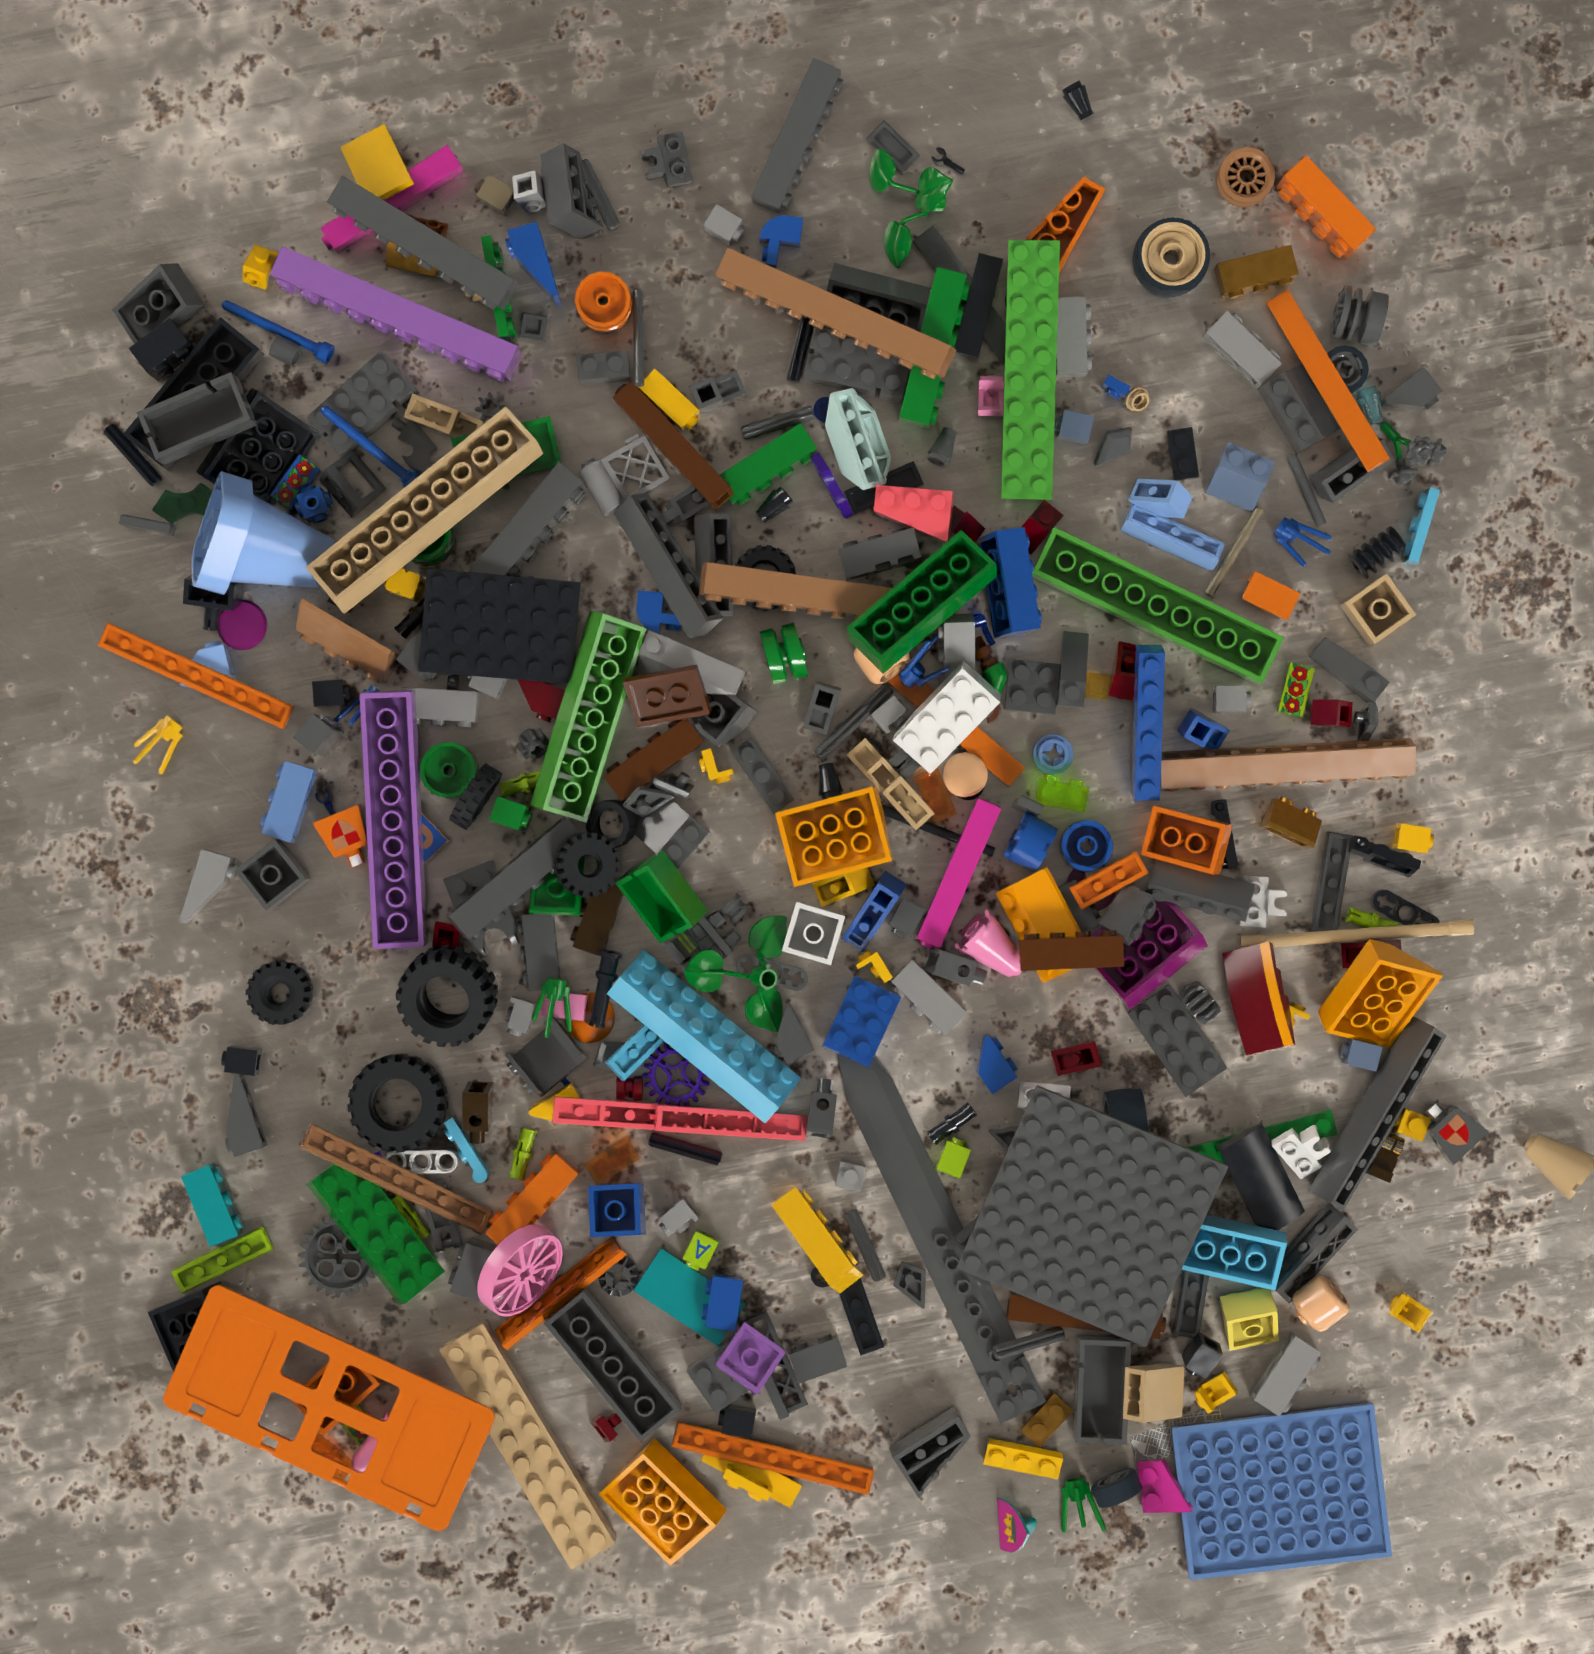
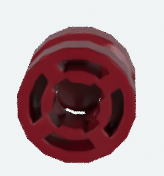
M635 1075L633 1078H627L625 1081H621L617 1076L616 1100L632 1098L634 1101H642V1075Z

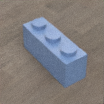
M285 761L284 765L279 766L276 774V779L279 780L277 787L271 790L268 798V803L271 804L269 811L264 813L261 819L260 827L263 828L262 834L295 843L318 773L317 770L289 761Z

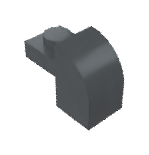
M737 370L716 379L712 376L690 386L700 413L721 408L724 404L747 395Z
M820 681L816 682L803 728L827 735L841 688Z

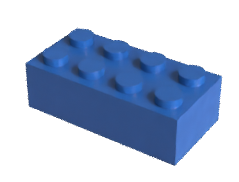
M1025 527L997 530L978 538L979 547L996 563L997 577L986 586L994 638L1022 635L1040 629L1042 615L1037 607L1036 598L1038 590L1033 583L1032 573L1034 566L1029 558L1028 548L1030 542L1028 535L1025 533Z

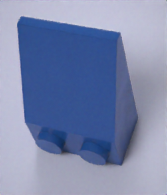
M537 222L507 230L509 238L505 239L511 259L516 258L519 266L556 306L562 305Z

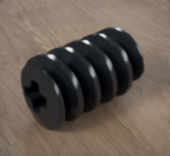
M1389 526L1386 528V533L1380 532L1378 539L1373 537L1369 540V544H1362L1361 550L1354 549L1352 552L1353 556L1348 554V558L1355 570L1365 579H1368L1367 570H1371L1376 574V564H1379L1382 568L1386 567L1385 558L1392 563L1394 562L1393 553H1396L1399 557L1403 556L1401 548H1405V543L1399 533Z

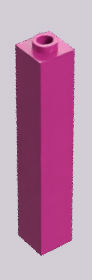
M446 145L408 170L414 185L384 201L404 212L462 174L464 170L449 146ZM348 215L345 219L338 216L320 228L324 233V236L321 237L322 241L329 251L334 248L337 254H340L373 231L369 228L366 232L353 225L355 220Z
M977 797L917 933V938L921 940L919 944L932 950L935 946L941 948L1002 809L1000 806Z

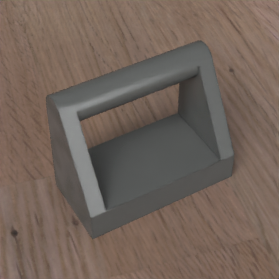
M354 450L325 468L319 479L351 518L359 514L386 490L385 486ZM349 462L352 463L374 489V491L363 498L359 496L339 472Z

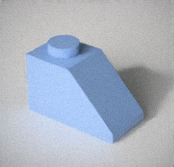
M1137 479L1128 501L1162 517L1184 518L1193 496L1176 480Z
M220 641L205 644V649L198 650L192 659L226 676H235L229 648L227 645H220Z

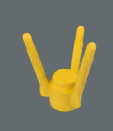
M168 715L164 719H160L153 728L134 743V746L138 747L154 733H157L133 760V763L137 764L161 738L167 742L172 738L173 740L158 771L159 774H163L178 741L183 737L179 733L183 727Z

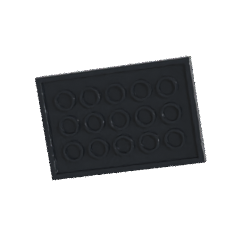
M426 568L418 671L568 684L573 671L581 582Z

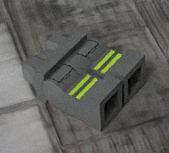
M717 910L707 917L704 915L693 927L685 930L663 948L677 965L697 949L699 952L703 950L716 951L722 959H725L734 951L733 947L737 945L741 937L734 928L724 936L720 934L717 928L726 919ZM691 959L680 967L683 972Z

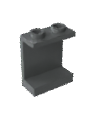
M554 1017L552 1018L548 1038L544 1037V1029L515 1055L509 1052L505 1054V1057L509 1060L507 1066L516 1076L520 1074L524 1079L523 1087L531 1095L535 1093L543 1097L588 1058L561 1023Z

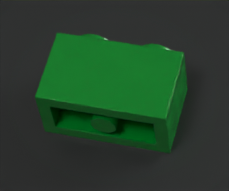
M497 796L489 820L523 831L524 827H529L533 813L530 812L531 807Z

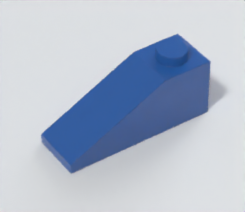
M885 870L841 939L863 952L907 884Z

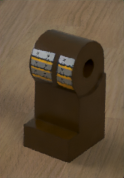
M1389 1133L1366 1173L1390 1183L1405 1139Z

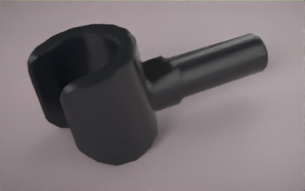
M936 148V151L943 155L941 159L931 156L936 166L946 165L961 175L964 173V168L947 158L943 148Z

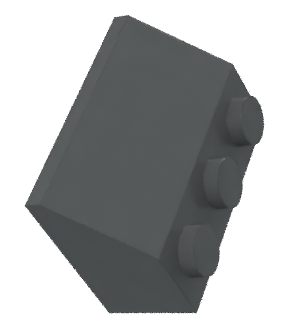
M1303 364L1283 372L1264 383L1258 389L1282 432L1297 454L1340 429Z

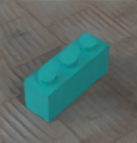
M211 1163L181 1176L209 1247L243 1233L241 1229L244 1227L240 1215L238 1213L235 1214L232 1204H234L231 1192L224 1188L222 1183L224 1175L219 1166L216 1167L215 1163Z

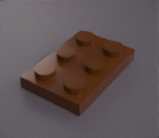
M698 665L628 677L623 681L637 727L707 715L711 712V706Z

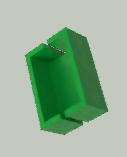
M664 850L631 867L616 881V885L659 943L693 927L708 911Z

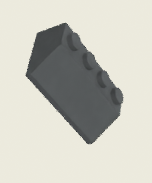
M834 263L827 291L919 332H921L932 289Z

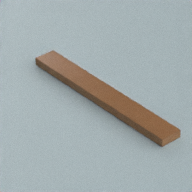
M309 1124L299 1148L479 1235L483 1234L493 1212L315 1124Z

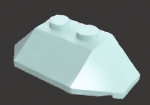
M853 388L831 393L825 428L841 474L862 490L886 484L891 455L875 410L863 398L857 395Z

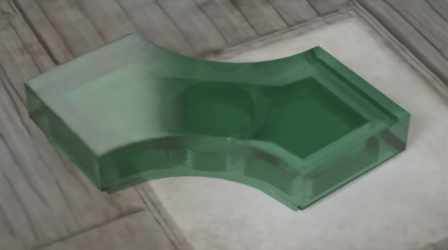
M199 483L193 490L186 493H173L165 490L152 511L173 525L188 515L198 514L204 516L212 490L202 483Z

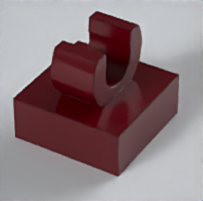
M613 1413L607 1419L603 1415H599L590 1423L605 1442H611L618 1436L613 1428L619 1425L622 1420L617 1413Z

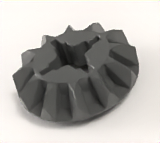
M624 1256L598 1277L601 1289L609 1295L618 1297L629 1294L637 1285L639 1278L638 1269L632 1260ZM621 1266L624 1267L622 1276L628 1281L619 1280L613 1286L614 1277L608 1271L617 1273Z

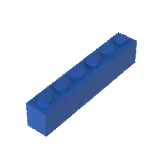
M1136 645L1131 792L1134 801H1160L1165 651L1162 645Z

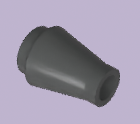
M943 427L942 432L928 451V460L931 463L940 467H946L947 463L951 462L957 435L955 430Z

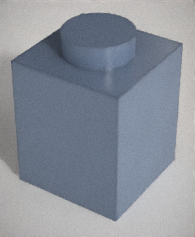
M1064 410L1062 416L1057 415L1054 430L1058 431L1057 438L1086 445L1090 438L1094 416Z
M1348 1038L1347 1043L1344 1042L1342 1045L1340 1057L1343 1058L1342 1063L1377 1071L1382 1047Z

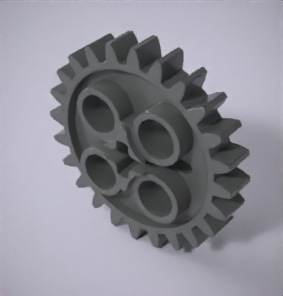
M329 1217L328 1224L323 1219H320V1228L312 1225L311 1229L314 1234H304L309 1241L308 1243H300V1246L306 1250L298 1254L299 1257L305 1258V1261L300 1263L299 1267L307 1268V1271L302 1276L310 1275L312 1277L308 1285L310 1286L316 1282L318 1284L317 1292L324 1287L326 1288V1296H329L333 1290L335 1291L336 1298L340 1297L341 1291H345L347 1297H350V1289L352 1288L359 1293V1284L368 1287L369 1284L366 1278L374 1279L376 1276L371 1272L372 1269L363 1258H344L342 1263H339L337 1258L317 1257L318 1253L335 1254L338 1252V1249H342L343 1254H359L357 1250L353 1251L347 1247L346 1241L348 1238L332 1217ZM331 1236L335 1241L334 1247L330 1250L324 1249L321 1246L322 1237ZM327 1261L333 1265L334 1270L332 1274L323 1275L320 1272L319 1267L322 1262ZM347 1263H356L359 1266V1273L355 1276L348 1275L345 1271Z

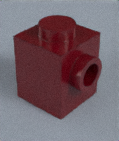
M1313 699L1311 725L1351 727L1353 702Z

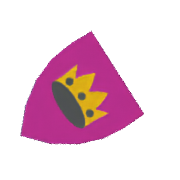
M998 1498L1000 1549L1006 1552H1016L1026 1544L1029 1535L1034 1532V1528L1037 1526V1521L1034 1517L1023 1519L1011 1503Z

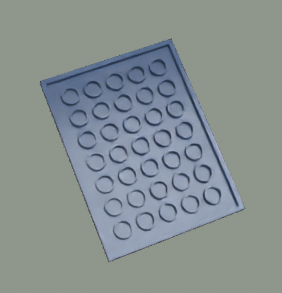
M1372 1402L1282 1413L1280 1417L1276 1414L1170 1426L1177 1481L1182 1487L1180 1490L1188 1503L1191 1502L1193 1506L1191 1512H1181L1189 1580L1392 1557L1375 1408Z

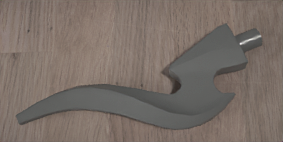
M395 418L391 426L401 432L398 439L413 446V453L408 457H402L412 471L415 470L421 475L436 463L430 460V454L437 450V446L417 423L409 420L406 424L400 419ZM506 483L503 488L508 490L510 486Z

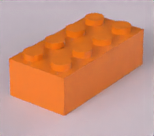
M1307 155L1283 176L1276 187L1279 197L1285 203H1291L1296 209V215L1302 221H1308L1313 227V233L1319 239H1325L1330 245V251L1337 258L1342 257L1345 261L1376 230Z

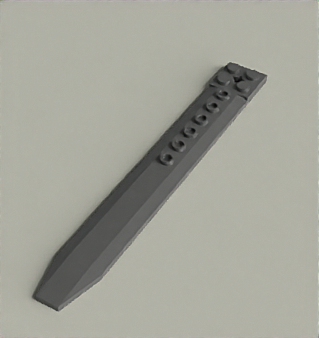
M838 1055L847 1103L1000 1423L1002 1424L1045 1403L1046 1400L1023 1352L1002 1359H996L994 1356L993 1346L1015 1340L1016 1337L990 1282L956 1268L964 1247L956 1241L955 1236L964 1228L893 1079L875 1058H873L870 1067L866 1068ZM1012 1383L1014 1386L1019 1385L1017 1394L1014 1396L1011 1393L1007 1394L1005 1392L1008 1389L1007 1384Z

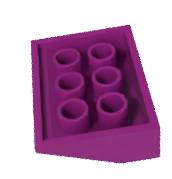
M1154 900L1156 903L1155 913L1143 924L1139 938L1133 940L1130 946L1123 943L1124 967L1095 968L1129 1010L1208 946L1203 935L1174 903ZM1099 928L1091 936L1101 935L1102 928Z

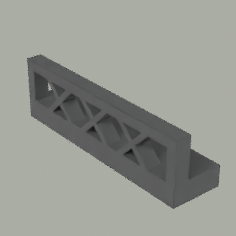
M1328 1203L1285 1250L1275 1291L1289 1304L1293 1301V1294L1315 1277L1358 1230L1332 1204ZM1345 1225H1347L1348 1227L1343 1231V1233L1341 1235H1338L1339 1231ZM1328 1246V1249L1321 1254V1251ZM1308 1265H1311L1309 1270L1307 1272H1304V1269ZM1292 1283H1294L1293 1287L1287 1293H1285L1284 1291Z
M767 1311L739 1323L738 1327L740 1328L743 1322L751 1326V1324L765 1319L768 1326L765 1337L768 1338L769 1333H771L773 1337L771 1341L784 1350ZM786 1353L782 1357L784 1364L778 1363V1366L787 1369L789 1373L786 1383L775 1380L773 1371L764 1384L780 1420L789 1417V1413L808 1405ZM790 1379L792 1380L794 1387L788 1385ZM778 1385L784 1387L782 1394ZM786 1389L797 1392L801 1401L787 1407L783 1398Z

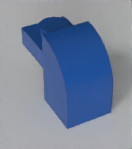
M777 216L764 225L759 240L760 243L769 244V246L763 247L762 261H766V265L777 269L780 246L800 248L803 226L802 217Z
M638 590L637 615L647 630L661 634V625L666 626L665 630L681 631L682 626L675 614L663 613L664 596L661 592Z
M1193 708L1189 709L1177 728V731L1184 738L1203 748L1207 746L1210 749H1219L1230 732L1227 727Z

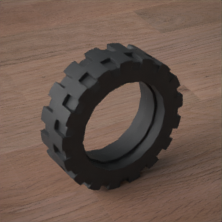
M487 763L482 765L463 791L462 796L451 812L449 820L467 830L489 801L490 796L500 782L502 773Z

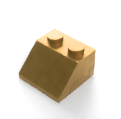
M1282 796L1280 799H1272L1259 827L1303 848H1314L1322 820L1316 818L1318 813L1305 807L1303 810L1293 807L1295 802Z

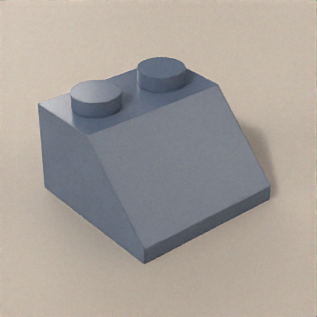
M1228 442L1223 448L1205 493L1253 512L1276 461Z

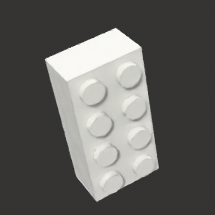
M963 660L894 732L893 741L931 774L1000 703L1001 694Z

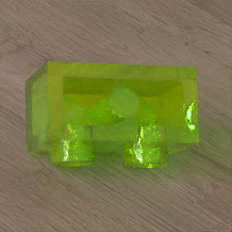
M1044 774V779H1037L1033 800L1046 807L1085 813L1090 787H1085L1084 781L1069 779V783L1059 782V777Z

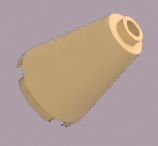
M1539 1133L1536 1137L1531 1135L1523 1146L1526 1149L1525 1156L1568 1200L1575 1195L1576 1188L1584 1183L1594 1168V1155Z

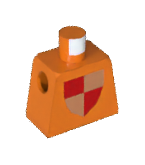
M361 803L313 823L334 858L346 854L351 867L365 862L360 848L367 845V827Z

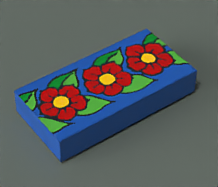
M298 454L269 495L291 510L298 501L296 495L301 494V490L309 486L320 469Z

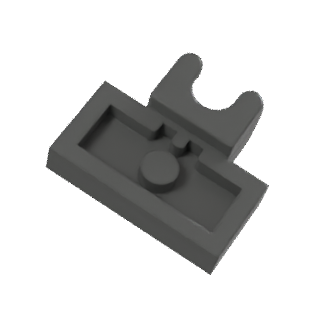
M683 132L659 135L657 137L658 147L642 151L641 159L643 161L650 160L655 164L654 167L647 169L646 179L663 177L665 175L667 187L692 184L693 179Z

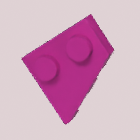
M1165 1459L1140 1460L1137 1462L1139 1480L1143 1486L1141 1490L1143 1513L1191 1512L1193 1510L1191 1502L1188 1503L1180 1490L1182 1487L1177 1479L1172 1476L1171 1469Z

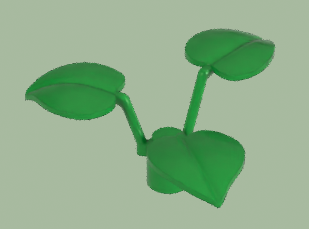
M876 149L869 167V181L875 191L884 192L889 184L892 187L918 194L915 203L921 212L905 217L899 223L897 221L889 222L884 233L886 255L895 267L900 268L910 251L912 243L911 232L905 223L921 216H928V212H942L946 206L945 195L953 179L945 176L936 168L928 167L924 169L920 176L919 189L895 183L892 180L896 172L894 159L886 150Z
M782 915L765 917L755 923L749 932L748 944L752 949L758 950L757 958L763 966L755 967L750 974L722 970V957L716 951L703 950L697 953L685 967L684 975L687 982L699 991L713 992L721 987V975L749 979L758 988L756 989L757 994L751 995L746 1001V1018L756 1027L778 1032L782 1020V998L779 991L774 987L778 977L774 970L769 969L770 964L766 963L763 956L768 959H774L783 953L782 947L787 934V917Z

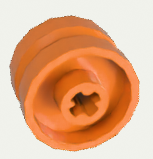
M602 271L590 274L580 282L576 290L575 304L579 317L591 330L608 334L618 331L629 320L633 303L628 286L617 275ZM604 299L608 300L606 305L599 304V302H603Z

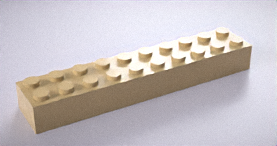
M505 406L305 568L341 612L345 614L539 458L543 452L537 440Z
M485 1319L444 1344L439 1351L466 1396L492 1408L495 1412V1420L489 1434L570 1569H574L615 1544L616 1534L488 1321Z

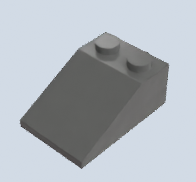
M178 263L159 264L112 311L135 344L168 318L173 320L178 326L182 325L205 304Z
M653 783L649 787L651 789L661 790L659 788H656V786ZM670 800L644 818L635 813L637 819L635 835L655 853L664 850L677 869L683 865L710 834L709 831L673 800Z

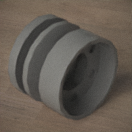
M1345 285L1333 310L1332 338L1339 339L1344 331V340L1350 341L1354 332L1358 331L1357 340L1359 344L1375 347L1383 331L1389 296L1385 293L1371 291L1366 300L1362 301V288H1357L1352 297V286Z

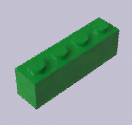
M801 423L719 474L734 492V495L728 499L732 506L736 503L738 506H741L751 499L750 494L757 490L760 493L773 485L771 481L780 476L781 479L787 477L794 472L793 467L799 463L805 465L812 461L811 456L817 452V447Z

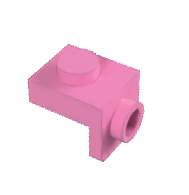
M995 375L979 377L978 416L1003 417L1004 377H997Z

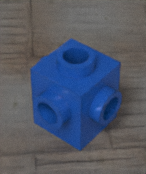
M311 485L301 490L302 493L296 495L298 502L295 503L298 515L300 518L304 517L309 523L317 524L327 520V516L333 515L331 506H334L329 491L325 492L321 487L316 488V485ZM316 499V505L309 507L308 502Z

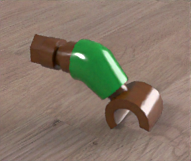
M980 635L975 638V658L982 663L980 665L983 671L981 675L1001 694L1007 680L1006 669L1002 662L999 663L996 657H992L993 651L990 645H986ZM1000 704L994 708L993 714L987 718L988 724L994 723L1001 714Z

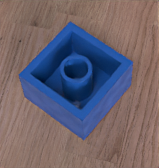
M644 1184L588 1186L590 1237L646 1235Z

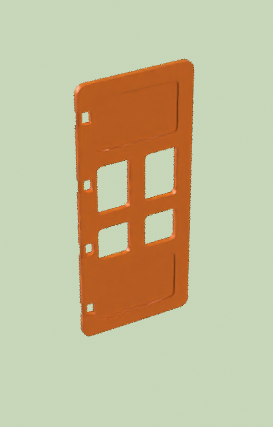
M215 1285L209 1290L163 1396L164 1404L176 1412L200 1421V1423L257 1449L268 1452L272 1456L326 1481L342 1486L350 1492L400 1515H405L435 1531H442L449 1525L495 1420L493 1409L224 1285ZM294 1341H299L329 1356V1362L317 1388L307 1386L282 1373V1367ZM347 1366H354L399 1388L400 1392L387 1420L379 1419L335 1397ZM272 1392L300 1403L307 1408V1413L294 1440L262 1427L259 1423ZM193 1403L206 1408L204 1415L191 1410ZM325 1417L337 1420L377 1440V1445L364 1472H360L313 1449V1443ZM267 1436L278 1441L276 1448L262 1443L264 1437ZM337 1469L350 1474L348 1482L334 1476ZM409 1502L423 1508L420 1515L407 1510Z

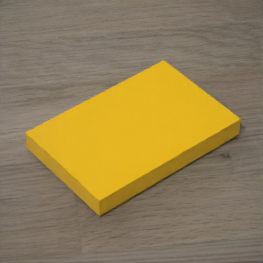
M385 124L340 147L357 184L382 200L414 185Z

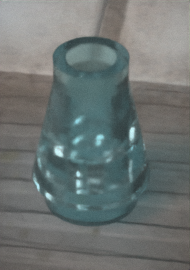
M1376 385L1357 391L1358 398L1356 400L1369 424L1373 425L1384 421L1381 393L1377 391Z

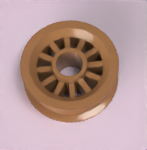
M1243 147L1232 151L1223 160L1217 173V187L1220 194L1227 202L1238 207H1251L1260 203L1268 195L1275 181V169L1270 158L1264 152L1252 147ZM1246 172L1250 174L1252 181H1242L1240 173Z

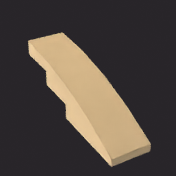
M412 394L403 416L408 420L451 438L472 434L485 423L460 413L458 410L416 394Z
M866 738L846 754L915 830L935 814Z

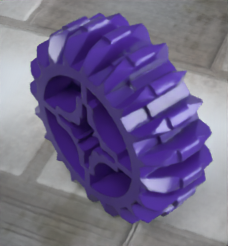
M664 1042L665 1051L658 1047L655 1050L658 1056L656 1057L651 1054L648 1057L653 1061V1064L644 1063L645 1068L651 1069L650 1072L642 1074V1077L651 1079V1081L644 1084V1087L653 1086L654 1089L649 1092V1096L651 1097L658 1093L660 1095L656 1100L658 1104L665 1098L667 1099L666 1105H670L671 1101H675V1105L680 1106V1101H684L685 1106H690L688 1100L690 1097L697 1103L699 1099L695 1093L698 1092L701 1095H705L706 1091L700 1086L710 1085L709 1081L703 1080V1076H708L697 1068L698 1080L695 1083L686 1073V1068L690 1063L686 1058H683L677 1065H672L662 1060L667 1055L680 1054ZM682 1064H685L681 1072L683 1079L680 1081L679 1079L677 1081L674 1080L669 1085L673 1076L670 1072L671 1069L674 1068L676 1071ZM657 1066L662 1068L668 1077L663 1088L660 1087L656 1079ZM676 1084H682L692 1089L682 1095L669 1094L672 1087Z

